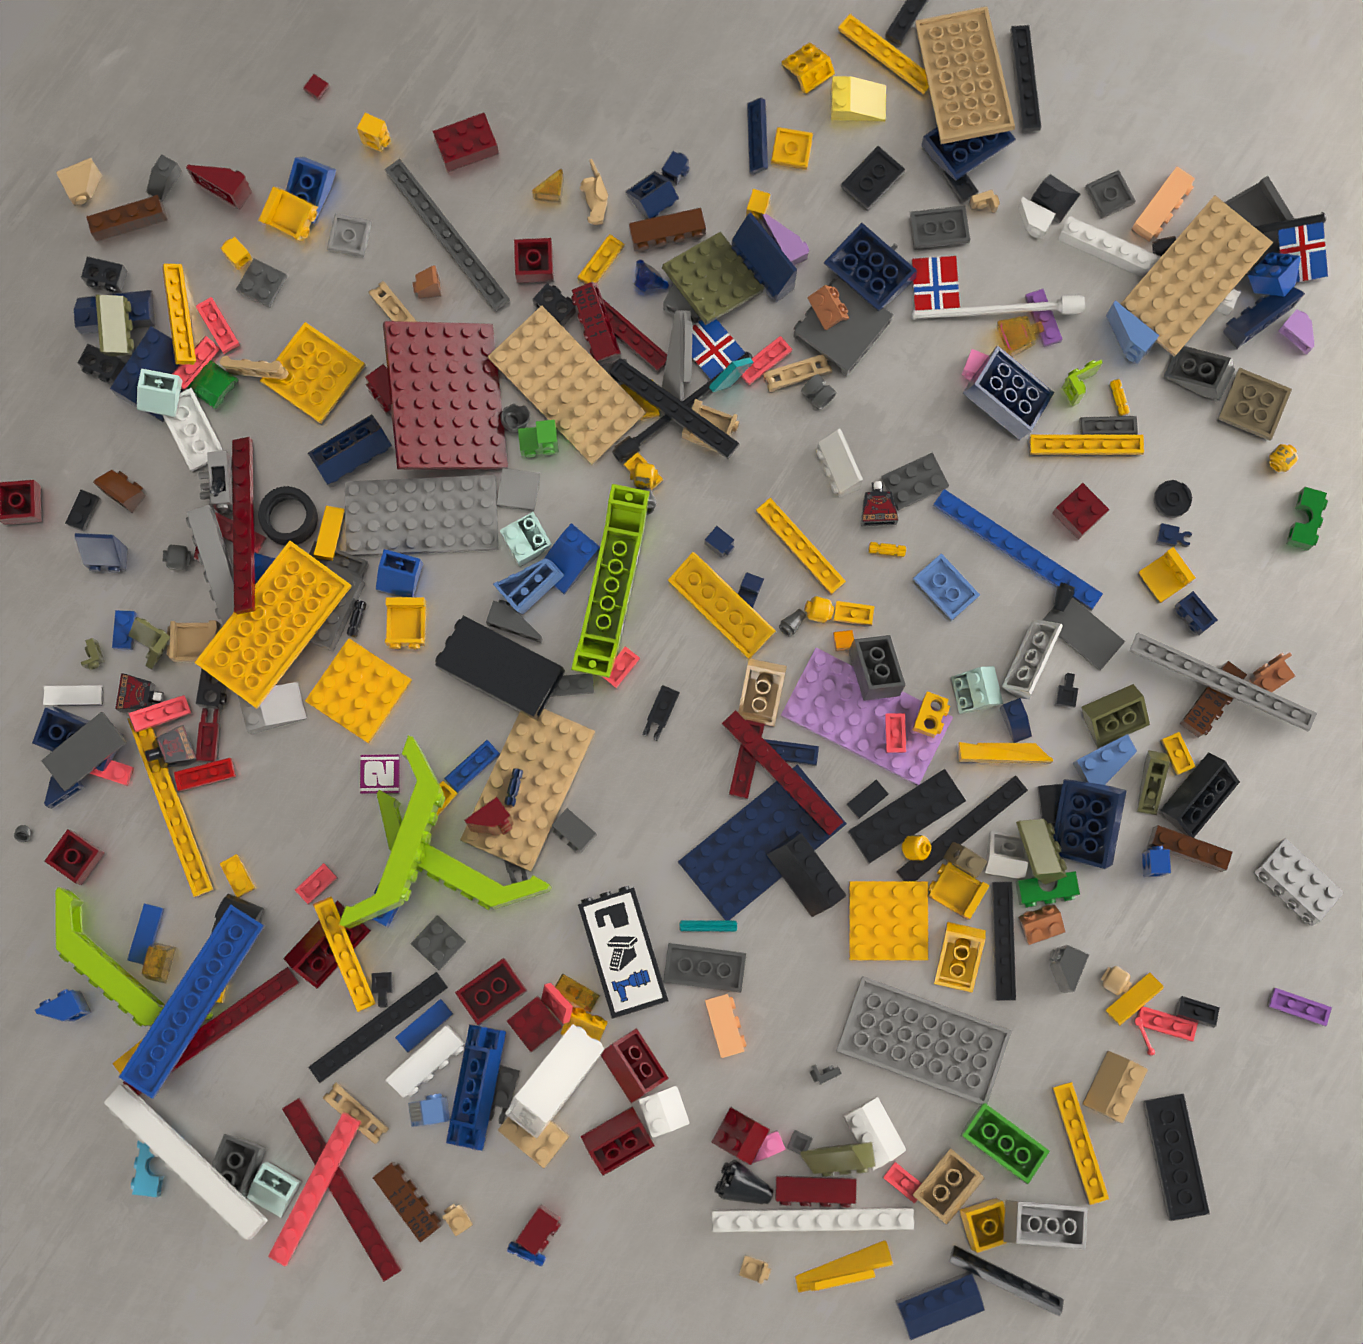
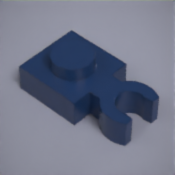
M1161 523L1156 543L1175 547L1177 542H1179L1181 546L1188 547L1190 542L1184 541V537H1191L1192 533L1189 531L1179 533L1180 527Z

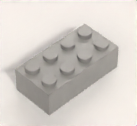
M1006 1200L1003 1242L1086 1249L1088 1208Z

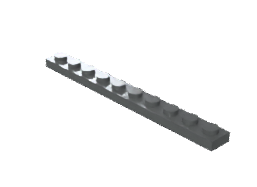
M398 159L385 169L386 173L493 310L497 311L510 301L509 297L404 163Z

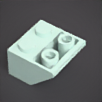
M141 369L137 387V410L175 417L182 386L180 376Z
M534 512L500 529L501 535L519 567L536 559L552 545Z
M994 666L979 667L951 677L959 714L1003 704Z
M265 1162L255 1176L247 1198L281 1218L302 1181L271 1163Z

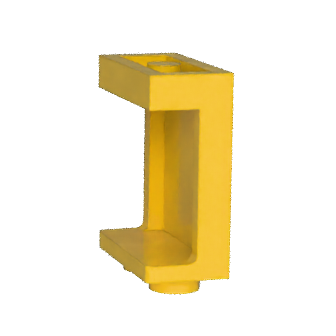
M273 186L258 221L269 224L293 236L296 240L303 241L309 235V227L311 222L316 219L318 207L279 187Z
M386 597L387 628L385 644L390 646V649H401V646H409V649H420V646H425V598Z
M949 861L946 865L942 863L937 871V874H939L936 881L932 880L928 887V897L969 920L990 885L978 881L953 866Z

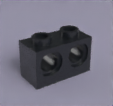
M87 256L81 278L89 287L97 288L98 286L103 287L109 292H115V290L122 292L127 270L122 264ZM98 271L96 276H91L93 272ZM116 275L114 280L109 281L111 276Z
M546 283L533 298V304L536 308L542 305L562 326L576 313V307L572 299L568 296L565 298L555 285L551 286ZM546 296L553 297L551 301L544 300ZM561 307L567 308V311L564 313H560L558 309Z
M87 344L78 361L82 372L90 376L95 374L98 376V379L105 383H109V381L114 383L126 365L121 358L117 356L109 357L101 353L99 348ZM95 358V363L89 365V361ZM113 366L110 372H105L107 367Z
M201 669L195 704L199 707L222 710L223 705H226L227 702L226 686L220 681L212 683L213 676L204 669ZM216 693L215 701L209 702V695Z

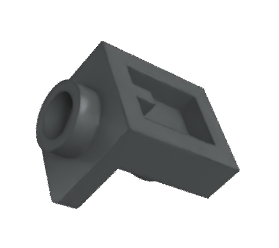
M816 1065L811 1066L812 1071H810L814 1082L818 1081L819 1084L842 1074L839 1067L834 1068L833 1065L823 1069L824 1074L820 1075Z

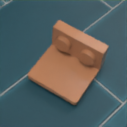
M1282 652L1269 661L1268 664L1266 663L1254 671V677L1250 679V682L1267 691H1275L1295 677V674L1285 662L1292 654L1289 652L1284 655Z

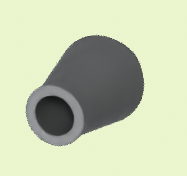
M798 609L781 620L779 629L786 636L794 635L806 618V614L801 609Z

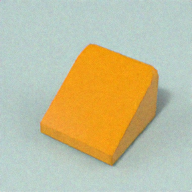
M853 631L833 632L835 651L849 650L854 640Z

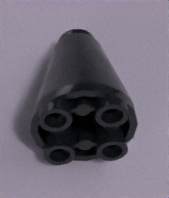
M732 1160L730 1163L725 1162L721 1170L723 1176L715 1187V1193L720 1198L756 1204H769L774 1190L766 1182L737 1160Z

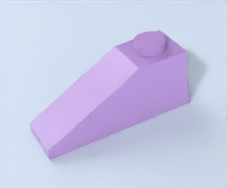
M764 214L762 223L768 234L795 266L807 260L809 248L806 242H802L798 235L769 215Z

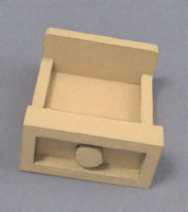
M695 399L692 406L695 412L730 437L733 431H737L740 423L737 421V414L732 416L702 405V401ZM683 429V439L713 449L688 430Z
M209 620V623H177L171 621L170 626L167 628V635L170 636V645H167V656L173 662H195L219 632L221 624L217 620Z

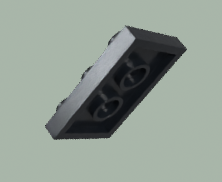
M877 146L841 183V188L869 210L905 172V168L882 148Z

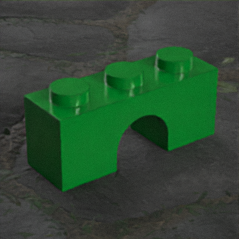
M1304 487L1299 492L1295 509L1303 511L1308 517L1307 524L1295 522L1290 527L1286 544L1305 550L1316 546L1319 538L1317 530L1323 523L1322 511L1326 509L1328 503L1326 492Z
M1076 871L1067 872V877L1054 881V888L1051 891L1042 890L1037 878L1016 881L1019 905L1025 904V908L1037 906V902L1042 901L1046 905L1056 903V899L1063 898L1064 901L1075 900V896L1080 895Z

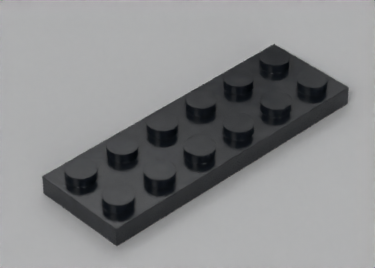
M943 769L850 829L848 833L868 864L904 842L907 836L915 835L966 802V799L946 769Z
M1184 1094L1144 1100L1169 1221L1210 1214Z

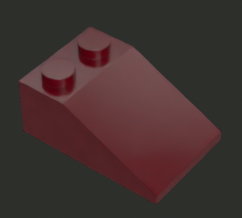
M187 165L186 167L194 183L239 210L252 193L249 183L245 179L246 176L238 170L233 171L230 168Z

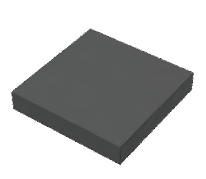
M1119 170L1085 186L1101 218H1105L1136 202Z

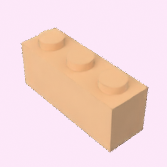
M728 994L705 1000L721 1058L744 1052L743 1048L747 1046L744 1035H739L738 1028H741L738 1016L734 1017L732 1009L736 1008L733 997L729 998Z

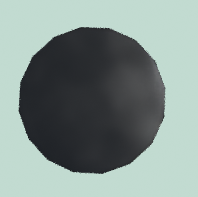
M1169 480L1159 485L1155 491L1154 504L1162 515L1176 518L1189 510L1193 497L1191 490L1186 484L1177 480Z

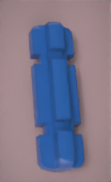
M510 1242L507 1248L508 1253L517 1254V1257L529 1262L533 1261L538 1266H543L546 1259L544 1255H534L523 1246L520 1247L518 1246L519 1244Z

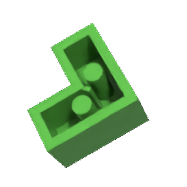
M555 420L536 421V427L518 429L521 456L535 457L536 454L543 453L549 456L559 452Z

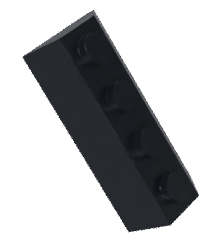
M1208 752L1160 811L1184 835L1194 838L1240 781L1225 760Z
M796 831L766 854L811 917L833 907L847 896L801 832Z

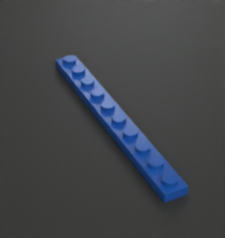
M944 489L935 501L934 507L1055 587L1059 586L1061 582L1075 587L1073 598L1090 610L1095 607L1103 595L1102 592Z

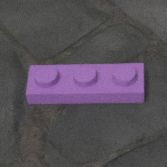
M1044 289L1025 295L1027 303L1048 302ZM1052 310L1031 311L1043 346L1046 347L1061 342L1062 336Z
M1273 988L1268 1004L1270 1008L1322 1026H1327L1332 1010L1330 1006L1278 988Z

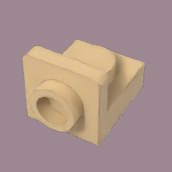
M993 190L971 196L969 204L971 209H983L989 204L992 213H995L1000 202L998 196L994 195Z
M453 1204L444 1210L446 1214L442 1218L446 1220L455 1236L473 1225L461 1204L457 1207Z
M745 1255L739 1276L763 1284L764 1280H768L771 1269L768 1268L767 1262Z

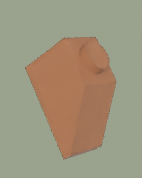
M431 266L415 275L416 281L413 282L414 293H418L419 299L441 296L440 279L436 266Z

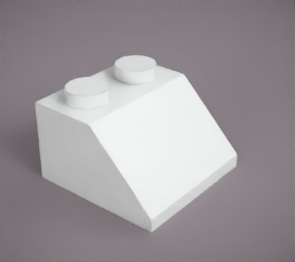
M990 831L985 873L1024 880L1029 860L1021 836Z
M677 1086L639 1099L652 1138L690 1124Z

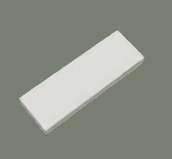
M44 686L43 705H103V686Z

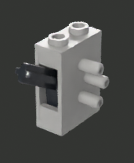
M226 450L207 452L208 471L199 472L198 477L200 480L209 479V483H202L200 485L201 491L208 492H200V499H210V504L218 513L230 515L233 512L232 457Z

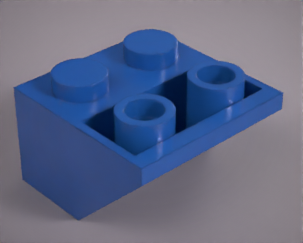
M1269 252L1248 274L1254 293L1285 297L1296 284L1301 260L1300 256Z
M384 549L378 567L376 590L400 597H413L423 562L419 558Z
M68 989L58 993V997L52 1001L47 999L39 1004L40 1007L35 1009L37 1014L67 1022H75L91 1013L82 992L69 991Z

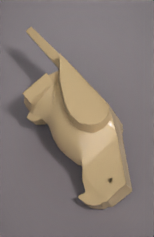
M590 159L589 162L595 178L583 179L580 183V190L585 192L586 202L591 209L590 217H587V221L592 225L603 224L608 193L600 173H598L593 160Z

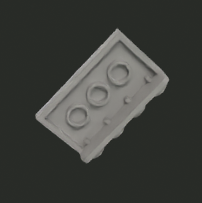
M1286 838L1281 841L1263 864L1254 871L1261 882L1269 886L1276 896L1285 901L1290 909L1294 910L1305 923L1311 926L1320 922L1344 893Z

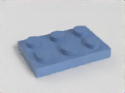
M942 553L913 578V581L951 621L980 596Z

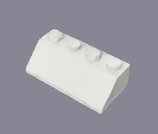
M1033 619L1002 685L1005 690L1015 697L1030 699L1061 632L1062 624Z
M446 1025L385 1080L403 1098L407 1096L411 1098L419 1091L417 1087L422 1082L426 1084L434 1077L433 1072L437 1069L441 1071L449 1064L447 1060L451 1056L457 1057L464 1050L463 1046L465 1043L451 1026Z

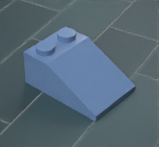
M1115 300L1106 317L1127 359L1138 364L1153 347L1159 335Z

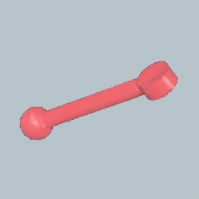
M1141 1017L1135 1018V1023L1139 1026L1148 1048L1147 1053L1153 1056L1155 1050L1150 1045L1142 1025L1143 1020Z

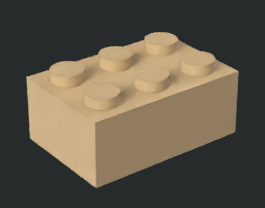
M510 1117L498 1129L502 1135L542 1168L548 1165L570 1137L552 1120L537 1139Z

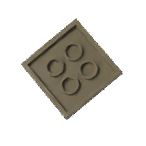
M1239 368L1218 420L1271 441L1292 389Z

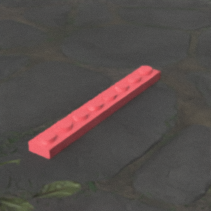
M345 1112L342 1113L268 1256L269 1258L283 1266L288 1265L361 1125V1121Z

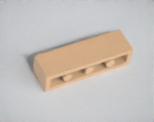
M1176 167L1142 212L1131 230L1149 242L1153 237L1157 238L1163 230L1161 228L1162 224H1167L1173 217L1171 212L1174 208L1176 210L1179 209L1184 201L1182 197L1184 195L1188 196L1194 188L1192 183L1195 178L1179 167Z

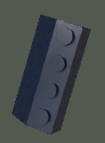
M1293 287L1285 297L1269 295L1265 298L1262 296L1255 302L1256 305L1253 308L1247 307L1240 313L1242 316L1238 319L1234 317L1226 323L1227 327L1223 332L1238 349L1294 308L1305 293Z
M152 290L109 294L124 296L127 298V301H130L131 312H128L129 320L132 321L133 329L155 326ZM96 296L77 298L74 307L75 328L80 334L99 333Z
M371 414L308 452V455L328 485L338 481L346 473L353 472L361 464L371 461L379 453L386 452L392 444Z
M54 706L45 707L32 744L54 751L86 725L89 720ZM117 751L95 769L103 772Z
M966 1272L895 1301L910 1340L985 1311L981 1294L971 1272Z

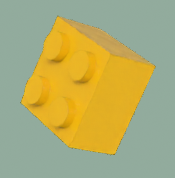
M994 1198L959 1210L971 1250L978 1253L1008 1243L1003 1242L1005 1206L1002 1200Z

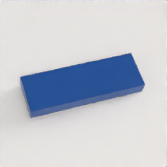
M486 740L444 779L459 793L491 764L500 753Z
M144 903L127 961L148 965L164 908Z
M440 999L395 1038L406 1052L409 1053L454 1013Z

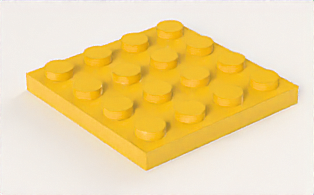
M304 322L276 359L286 368L288 376L284 379L262 377L260 381L322 424L366 365L363 361Z
M348 638L305 702L369 744L412 682V679Z
M849 881V960H928V881Z

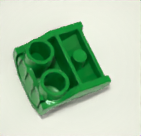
M210 360L187 389L192 388L199 399L216 409L223 402L227 392L233 390L235 382L237 383L239 380Z

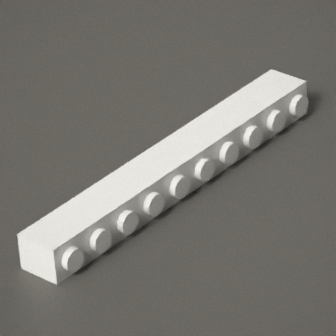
M1071 216L1068 217L1058 239L1142 278L1161 258L1154 253ZM1233 289L1215 310L1228 316L1234 308L1240 292Z
M120 1084L104 1102L108 1106L107 1111L115 1117L118 1116L122 1120L121 1124L126 1129H132L136 1133L135 1138L143 1144L146 1143L150 1147L149 1151L154 1156H160L164 1160V1166L170 1171L174 1170L178 1174L177 1178L185 1185L188 1183L193 1188L191 1190L193 1194L198 1198L202 1197L207 1202L206 1206L211 1211H217L221 1215L220 1219L226 1225L234 1227L236 1229L235 1234L242 1240L252 1239L266 1224L268 1219L130 1087Z
M912 1207L712 1210L713 1232L914 1229V1209Z

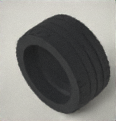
M283 486L273 489L265 495L259 505L258 519L264 533L278 544L285 546L291 541L298 545L308 540L315 531L318 521L316 507L311 498L298 488ZM294 499L299 501L306 510L304 523L291 533L276 531L270 523V515L273 508L284 500Z

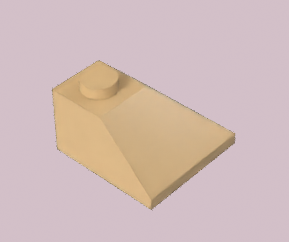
M91 158L56 172L74 206L84 204L87 200L92 199L102 177L101 172Z

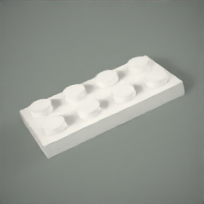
M190 388L181 392L175 417L163 415L189 469L193 472L208 464L207 452L223 451L193 389Z

